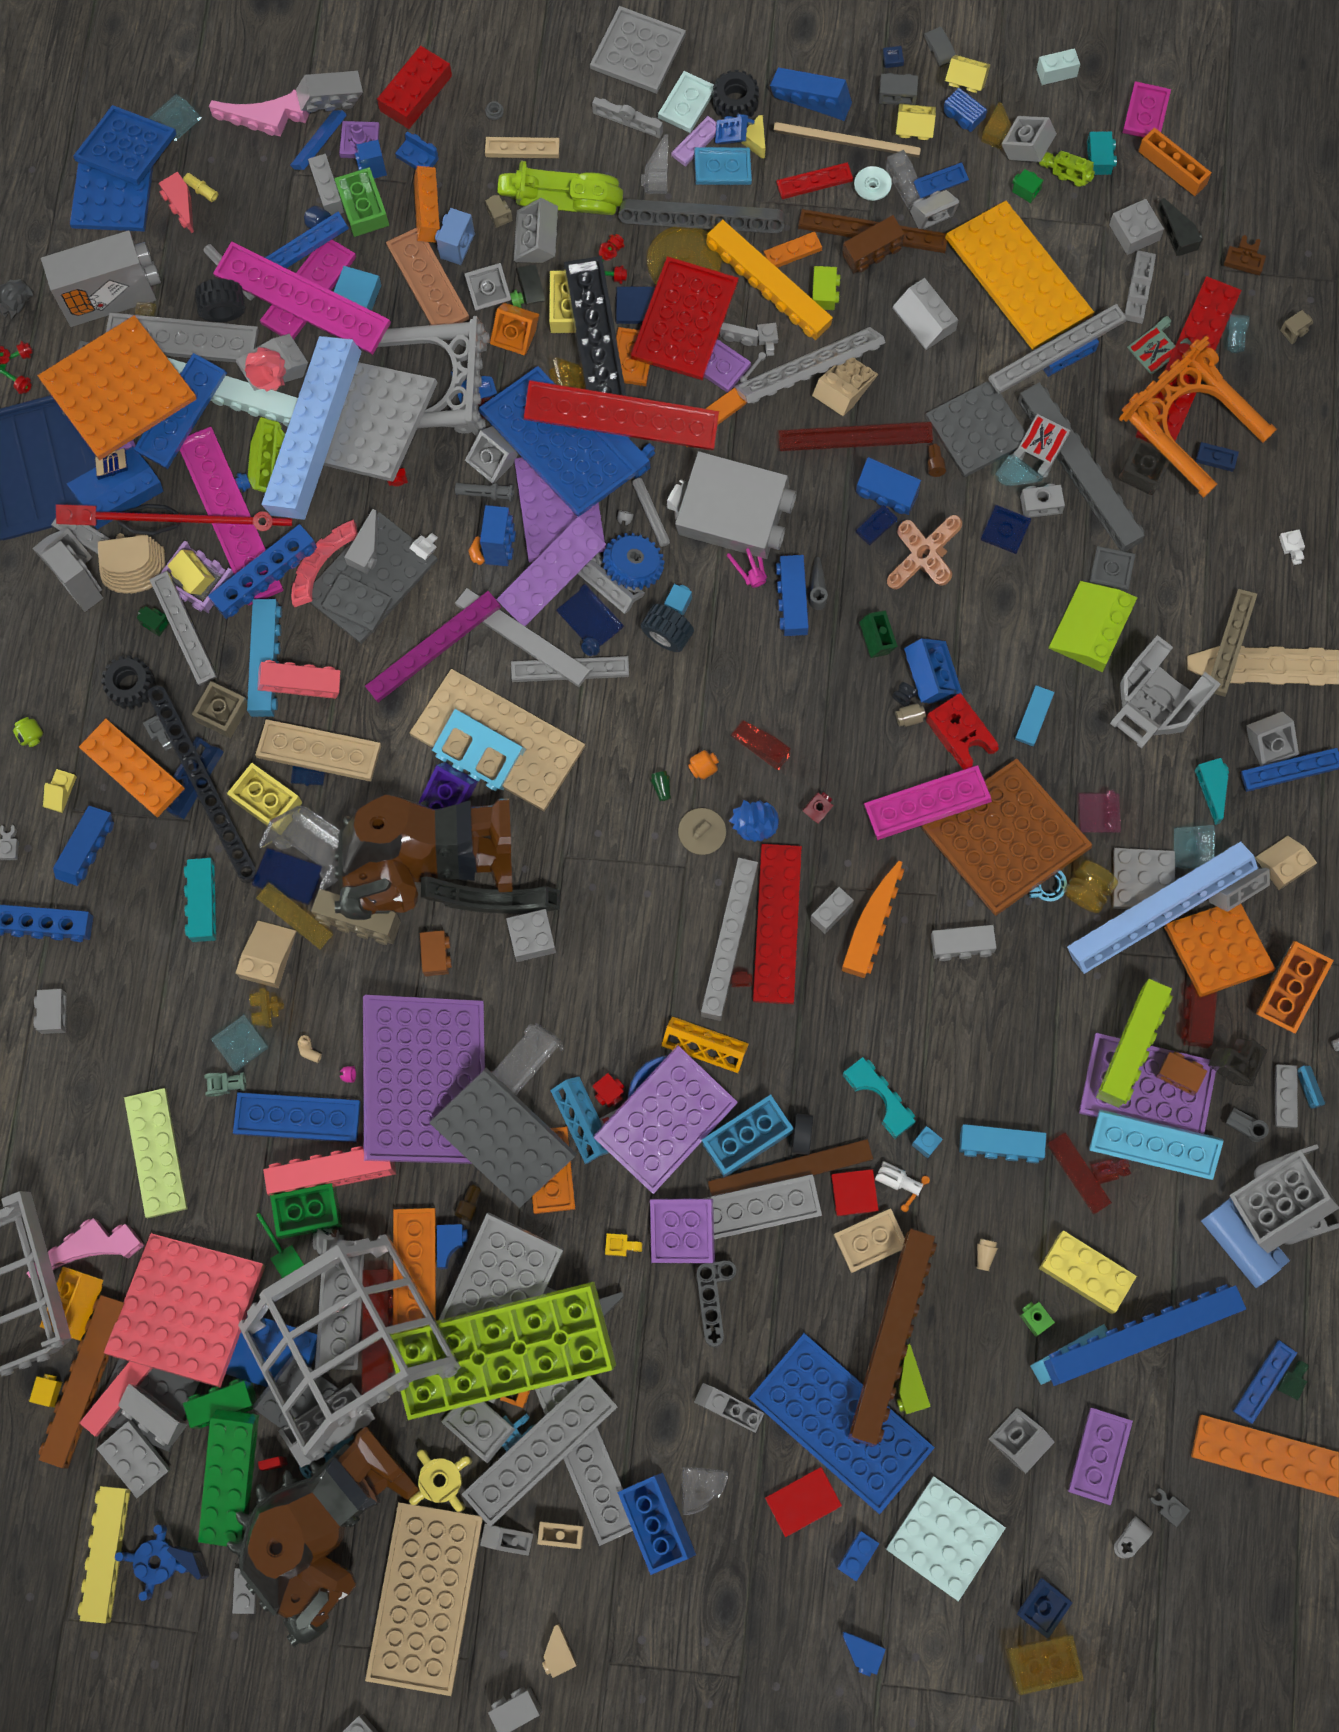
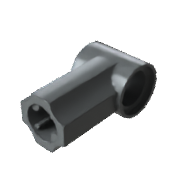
M1233 1108L1225 1123L1248 1136L1253 1142L1262 1141L1269 1132V1127L1264 1121L1256 1120L1236 1108ZM1253 1127L1261 1128L1262 1136L1255 1135Z

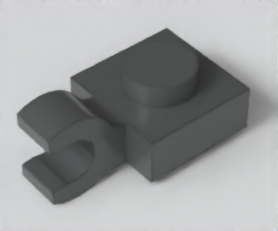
M157 715L143 722L153 741L159 739L165 751L172 748Z

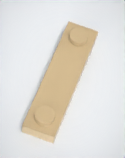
M486 137V157L559 158V138Z

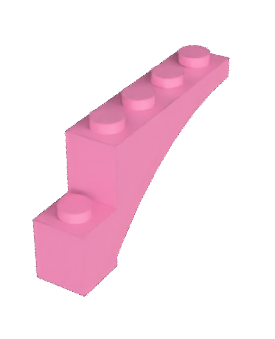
M296 90L283 97L262 103L229 104L211 100L209 105L212 116L217 120H226L237 126L243 125L254 131L259 130L268 135L280 137L288 118L294 122L306 123L310 112L300 110Z
M93 1218L83 1222L80 1226L81 1229L75 1234L71 1233L63 1240L64 1243L59 1247L55 1246L50 1249L48 1255L52 1270H55L62 1265L90 1256L123 1255V1257L129 1259L144 1246V1243L127 1224H121L114 1228L110 1236L102 1224ZM34 1263L35 1269H36V1273H37V1276H38V1280H40L39 1275H38V1271H37V1268H36V1264Z

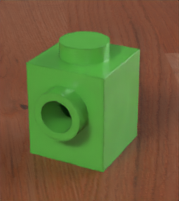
M1030 1302L1022 1308L1024 1313L1020 1317L1035 1337L1055 1323L1040 1302L1035 1305ZM1034 1314L1037 1315L1038 1321L1034 1319Z

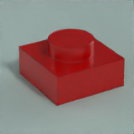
M405 468L398 470L393 482L388 481L389 486L397 487L408 483Z

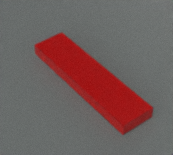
M847 162L777 180V187L781 199H786L853 182V177Z

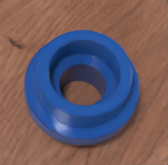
M238 473L237 478H235L236 484L242 492H246V489L250 488L248 477L246 474L241 475V473Z

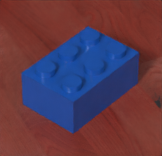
M485 505L480 539L485 564L508 566L509 560H513L514 549L512 548V542L516 540V531L514 530L513 515H510L509 508Z

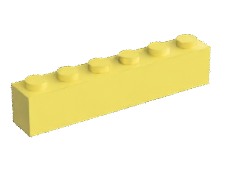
M100 1486V1491L98 1490L96 1493L95 1503L97 1504V1511L92 1517L94 1530L88 1542V1547L91 1548L90 1557H87L85 1562L87 1576L83 1580L81 1588L84 1596L83 1602H80L78 1607L80 1621L111 1622L120 1561L115 1560V1554L122 1550L130 1497L129 1489Z

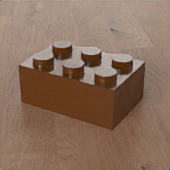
M894 215L845 241L843 256L853 274L856 272L861 273L868 269L870 264L874 262L877 264L883 261L886 255L890 253L893 255L902 249L901 247H903L905 234Z

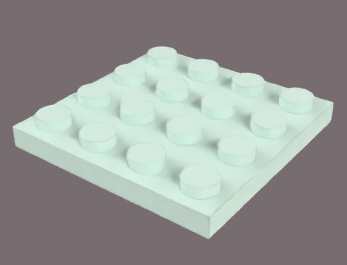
M933 1476L886 1550L959 1601L1006 1527Z

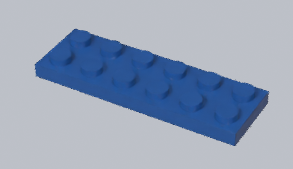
M193 353L180 375L194 392L197 399L144 432L134 447L135 452L168 469L227 372Z
M237 1093L233 1134L357 1143L361 1101Z

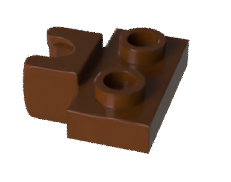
M1243 235L1238 248L1229 246L1223 266L1260 276L1266 258L1265 255L1257 253L1261 240L1256 239L1255 244L1249 245L1247 243V236Z

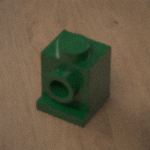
M145 606L138 612L137 620L139 623L158 637L170 624L166 614H162L155 608L151 610Z

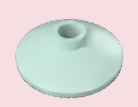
M875 166L866 167L859 171L854 182L856 192L862 198L871 201L884 198L890 192L892 185L890 175L884 169Z

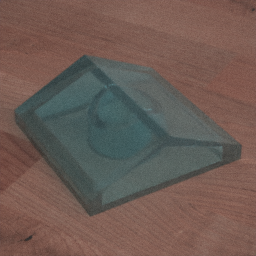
M175 94L149 119L174 128L176 136L173 138V141L175 142L197 123L201 116L185 99Z
M1214 825L1174 828L1175 868L1195 869L1215 857Z

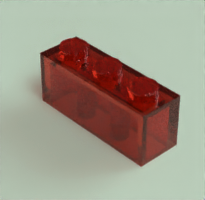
M1192 982L1185 990V999H1188L1187 1007H1184L1183 1019H1186V1025L1182 1027L1181 1038L1184 1039V1045L1209 1048L1213 1043L1217 992L1200 997Z

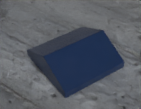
M173 1546L167 1549L197 1580L209 1577L210 1574L202 1552L181 1546Z
M1041 1578L1017 1615L1049 1639L1073 1602Z

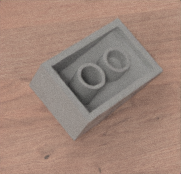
M290 334L273 338L259 346L278 352L281 358L285 360L284 368H286V373L283 376L284 382L304 376L308 362ZM258 347L248 353L257 352ZM248 353L236 359V363L245 377L246 372L244 370ZM246 377L253 390H259L258 388L253 386L249 381L250 379Z

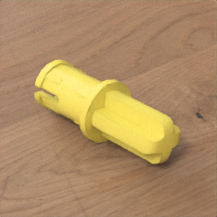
M190 173L184 176V182L195 189L197 194L203 195L210 202L217 199L218 192L210 188L205 181H200Z

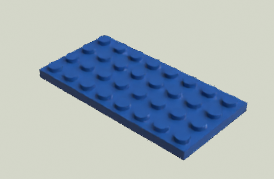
M537 366L479 407V412L577 516H581L637 475V469L601 432L524 420L529 380L555 384Z
M804 1333L749 1399L878 1514H881L935 1447L891 1409L888 1420L885 1423L883 1422L881 1427L884 1430L881 1443L879 1442L876 1446L871 1447L849 1440L848 1436L863 1384Z

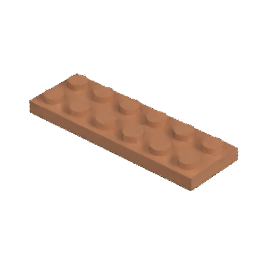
M417 228L386 242L391 255L430 325L463 323L470 319L429 243L417 241Z

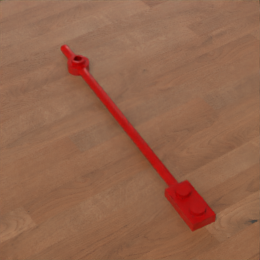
M56 504V524L96 526L97 520L243 524L254 525L256 529L266 531L272 525L292 526L293 524L292 518H272L269 513L264 511L258 512L254 517L97 512V506ZM260 518L266 519L265 525L259 523Z

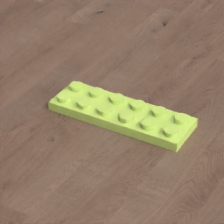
M163 1088L124 1097L145 1218L148 1219L188 1209L167 1090Z

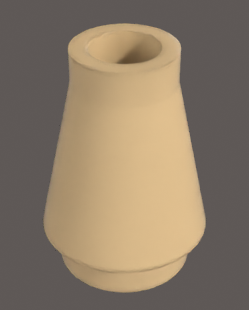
M980 1239V1243H977V1269L989 1271L998 1249L996 1248L997 1242Z

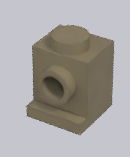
M493 195L485 200L487 211L496 228L513 221L510 208H508L505 200H501L499 195Z
M1301 310L1286 320L1280 331L1291 344H1294L1298 336L1302 337L1309 331L1308 328L1313 324V320Z

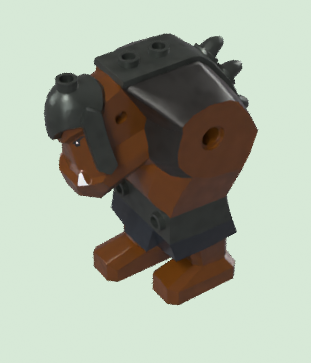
M386 794L361 807L352 818L349 816L344 817V827L341 829L338 837V849H335V861H338V866H335V879H339L340 900L335 901V914L341 913L344 917L352 920L370 919L373 914H389L392 910L405 913L415 908L418 902V892L414 882H421V877L426 876L444 880L460 879L475 881V873L491 872L499 892H512L509 799H499L493 805L472 806L471 801H466L442 809H432L428 807V801H423L419 804L403 799L402 796L395 797Z
M364 1427L357 1434L355 1442L351 1446L345 1444L324 1465L312 1462L310 1464L312 1470L311 1478L297 1481L296 1478L293 1479L290 1471L286 1470L283 1474L284 1484L281 1485V1489L275 1492H268L264 1485L260 1483L256 1487L258 1505L254 1508L253 1512H250L249 1515L241 1511L236 1513L238 1522L244 1527L243 1530H245L244 1538L240 1539V1542H227V1548L240 1558L239 1569L247 1582L245 1585L253 1595L256 1593L261 1599L259 1603L266 1612L270 1611L273 1616L280 1614L284 1617L283 1624L290 1633L287 1639L294 1647L299 1643L307 1644L323 1634L329 1627L327 1620L329 1619L328 1614L340 1599L350 1595L357 1585L352 1571L327 1557L340 1545L344 1537L345 1528L348 1526L350 1528L360 1521L358 1516L368 1508L379 1504L380 1501L377 1496L387 1487L406 1500H409L420 1491L368 1427Z

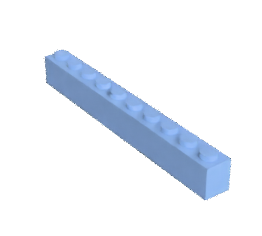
M1242 842L1230 847L1218 856L1213 857L1210 861L1177 879L1172 884L1144 899L1139 904L1109 920L1101 927L1073 942L1067 947L1073 961L1085 974L1257 870L1258 867L1254 855Z

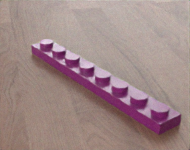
M487 591L365 685L366 689L377 702H380L500 609V604Z

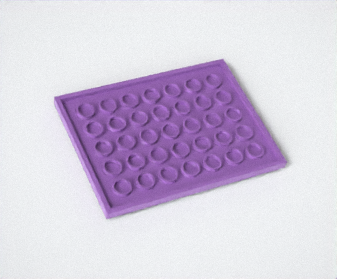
M380 995L363 996L364 1161L472 1164L430 1124V1121L485 1069L483 1001Z

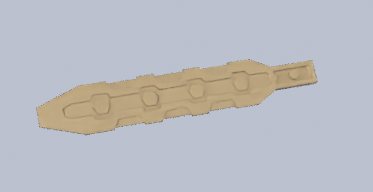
M1220 646L1187 656V671L1201 676L1206 672L1211 676ZM1241 646L1230 683L1261 682L1273 685H1284L1285 683L1309 684L1311 686L1339 685V650H1324V648L1285 649L1284 647L1245 648Z

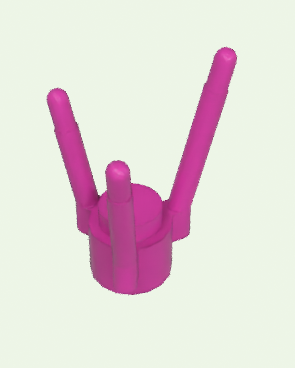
M746 549L752 566L747 576L736 560L728 553L727 557L745 579L747 585L751 584L752 588H756L766 583L767 576L761 557H758L759 568H757L750 549Z

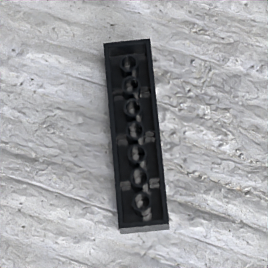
M602 256L564 262L563 269L585 390L626 396Z

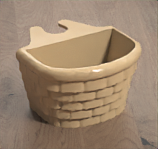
M120 533L116 539L98 541L99 570L102 583L108 589L117 593L133 594L151 589L153 586L149 579L159 575L166 566L164 547L160 546L148 535L136 534L135 537L125 538Z

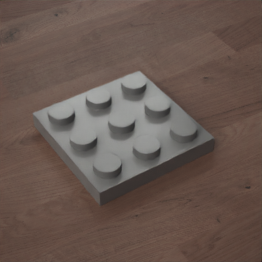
M1114 848L1113 908L1130 909L1162 888L1175 882V851Z

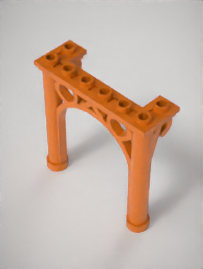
M1207 336L1201 341L1197 339L1190 346L1191 349L1182 356L1183 360L1177 359L1170 366L1171 370L1169 372L1165 370L1158 377V382L1154 380L1144 391L1137 392L1122 409L1124 413L1119 418L1120 421L1124 420L1127 422L1129 420L1199 490L1198 493L1203 498L1217 486V483L1170 435L1167 426V414L1174 400L1192 392L1210 394L1219 399L1262 443L1277 430L1223 379V376L1215 366L1219 362L1218 354L1212 348H1206L1210 344L1207 341L1209 339ZM1186 374L1192 375L1195 379V384H1187L1183 376ZM1177 377L1178 387L1169 385ZM1201 379H1202L1207 385L1201 384ZM1162 392L1164 399L1162 401L1161 399L1154 397L1158 393Z

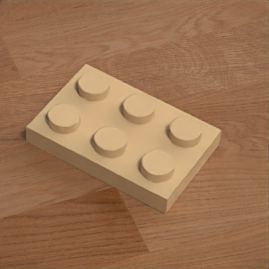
M891 1208L834 1234L851 1273L901 1251L905 1240Z

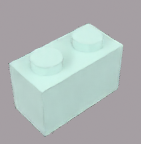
M1075 48L1039 57L1037 72L1042 85L1077 77L1080 62Z

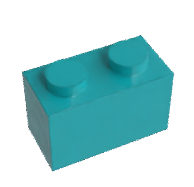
M1112 131L1089 133L1087 152L1088 160L1094 162V175H1111L1113 167H1116L1117 156L1113 154L1116 148V140L1112 138Z

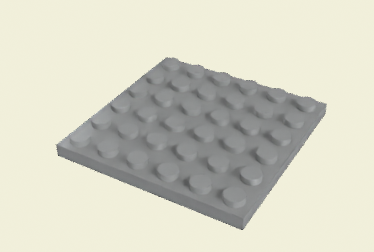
M358 362L323 466L393 482L438 383L436 379Z

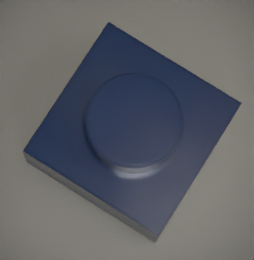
M901 46L883 48L885 68L904 65Z

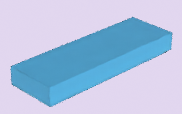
M1035 686L1015 740L1034 747L1054 695L1053 691Z

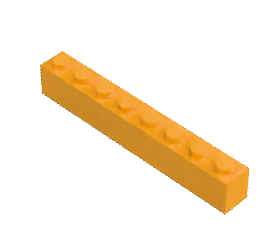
M723 219L707 234V246L712 251H716L725 263L731 264L736 273L740 276L743 275L753 288L760 290L763 297L771 300L780 312L788 315L793 324H798L808 337L817 340L831 326L833 317Z

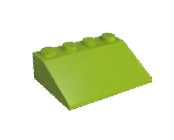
M1080 581L1049 649L1103 672L1137 597L1119 589Z

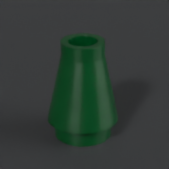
M667 771L652 774L650 781L659 797V801L671 799L670 775H667Z

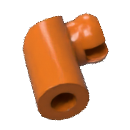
M475 537L469 548V556L473 563L482 565L485 560L480 551L481 538Z

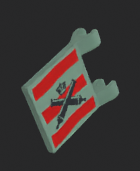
M1168 316L1164 317L1156 326L1127 347L1151 375L1169 362L1175 348L1174 343L1163 332L1171 323V319ZM1185 338L1180 344L1187 343L1190 345L1191 341Z

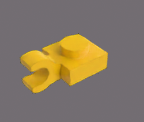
M607 1234L605 1255L627 1257V1250L642 1252L643 1243L628 1241V1235Z

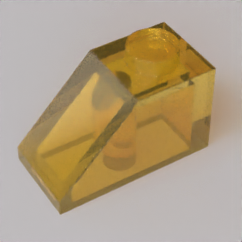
M999 102L983 131L981 142L1002 150V142L1011 128V123L1002 103Z

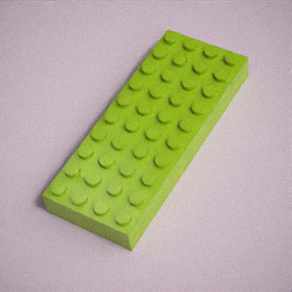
M595 1282L436 1321L461 1368L450 1378L445 1377L442 1379L438 1374L414 1380L409 1383L406 1389L401 1391L407 1418L411 1420L613 1370L616 1362ZM430 1325L390 1334L407 1368L447 1358ZM391 1354L395 1372L397 1374L400 1372V1369Z

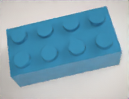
M769 1095L702 1139L701 1144L723 1177H727L792 1134L794 1128L773 1097Z

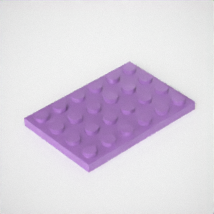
M515 458L529 562H534L578 516L523 458ZM597 503L579 517L604 541L599 503Z
M1099 1033L1095 1034L1079 1114L1097 1118L1099 1110H1104L1204 1134L1218 1061L1180 1053L1185 1057V1060L1191 1063L1192 1061L1198 1062L1204 1066L1203 1069L1207 1070L1198 1092L1192 1096L1156 1078L1165 1056L1169 1052L1173 1053L1175 1051L1150 1046V1048H1147V1051L1150 1053L1146 1062L1143 1063L1142 1067H1139V1070H1142L1141 1075L1134 1086H1131L1134 1091L1130 1100L1118 1108L1097 1099L1096 1095L1120 1038Z
M677 1045L597 1131L593 1138L654 1194L701 1143V1140L717 1126L738 1102Z

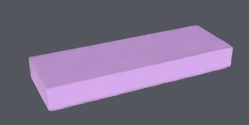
M707 116L671 153L672 157L686 167L695 158V147H705L716 136L717 122Z

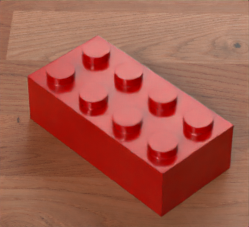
M420 45L377 98L380 112L410 129L452 77L450 63Z

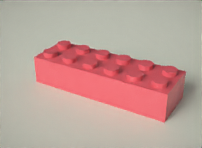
M363 1146L351 1148V1152L346 1153L334 1151L330 1153L331 1156L326 1157L314 1155L307 1161L294 1159L290 1160L287 1165L281 1166V1163L270 1164L269 1168L263 1169L267 1194L270 1196L329 1183L341 1186L396 1175L395 1162L364 1161Z

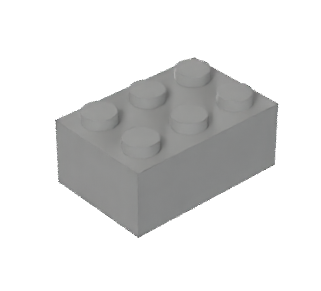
M358 71L304 75L296 88L300 110L315 112L319 109H325V111H332L335 108L351 109L363 93Z

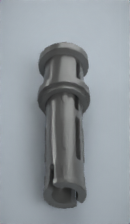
M456 482L455 494L491 497L494 501L505 499L513 502L514 485L500 486L498 483H494L492 486Z

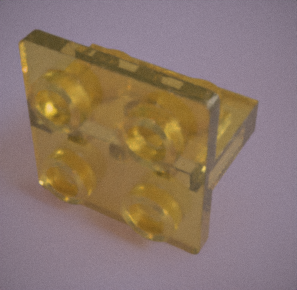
M557 357L553 359L555 367L549 370L551 380L556 385L585 389L580 365Z

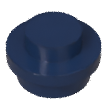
M591 637L584 639L581 645L583 652L587 656L597 655L600 652L597 640Z

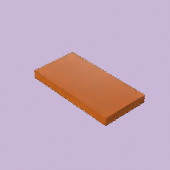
M567 1127L550 1128L569 1146ZM571 1161L532 1196L534 1214L576 1210Z

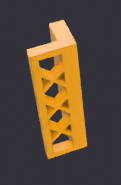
M672 1017L667 1025L661 1046L674 1050L678 1045L693 1058L739 1073L749 1044ZM669 1035L678 1037L680 1042L677 1044L669 1042ZM691 1042L696 1043L699 1049L696 1051L691 1050L687 1044ZM707 1050H716L719 1056L713 1058L708 1055ZM726 1057L738 1058L737 1065L728 1063Z

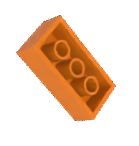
M1293 941L1256 1014L1296 1034L1334 960Z

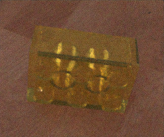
M1071 1634L1005 1648L1015 1690L1018 1695L1084 1681L1074 1638Z

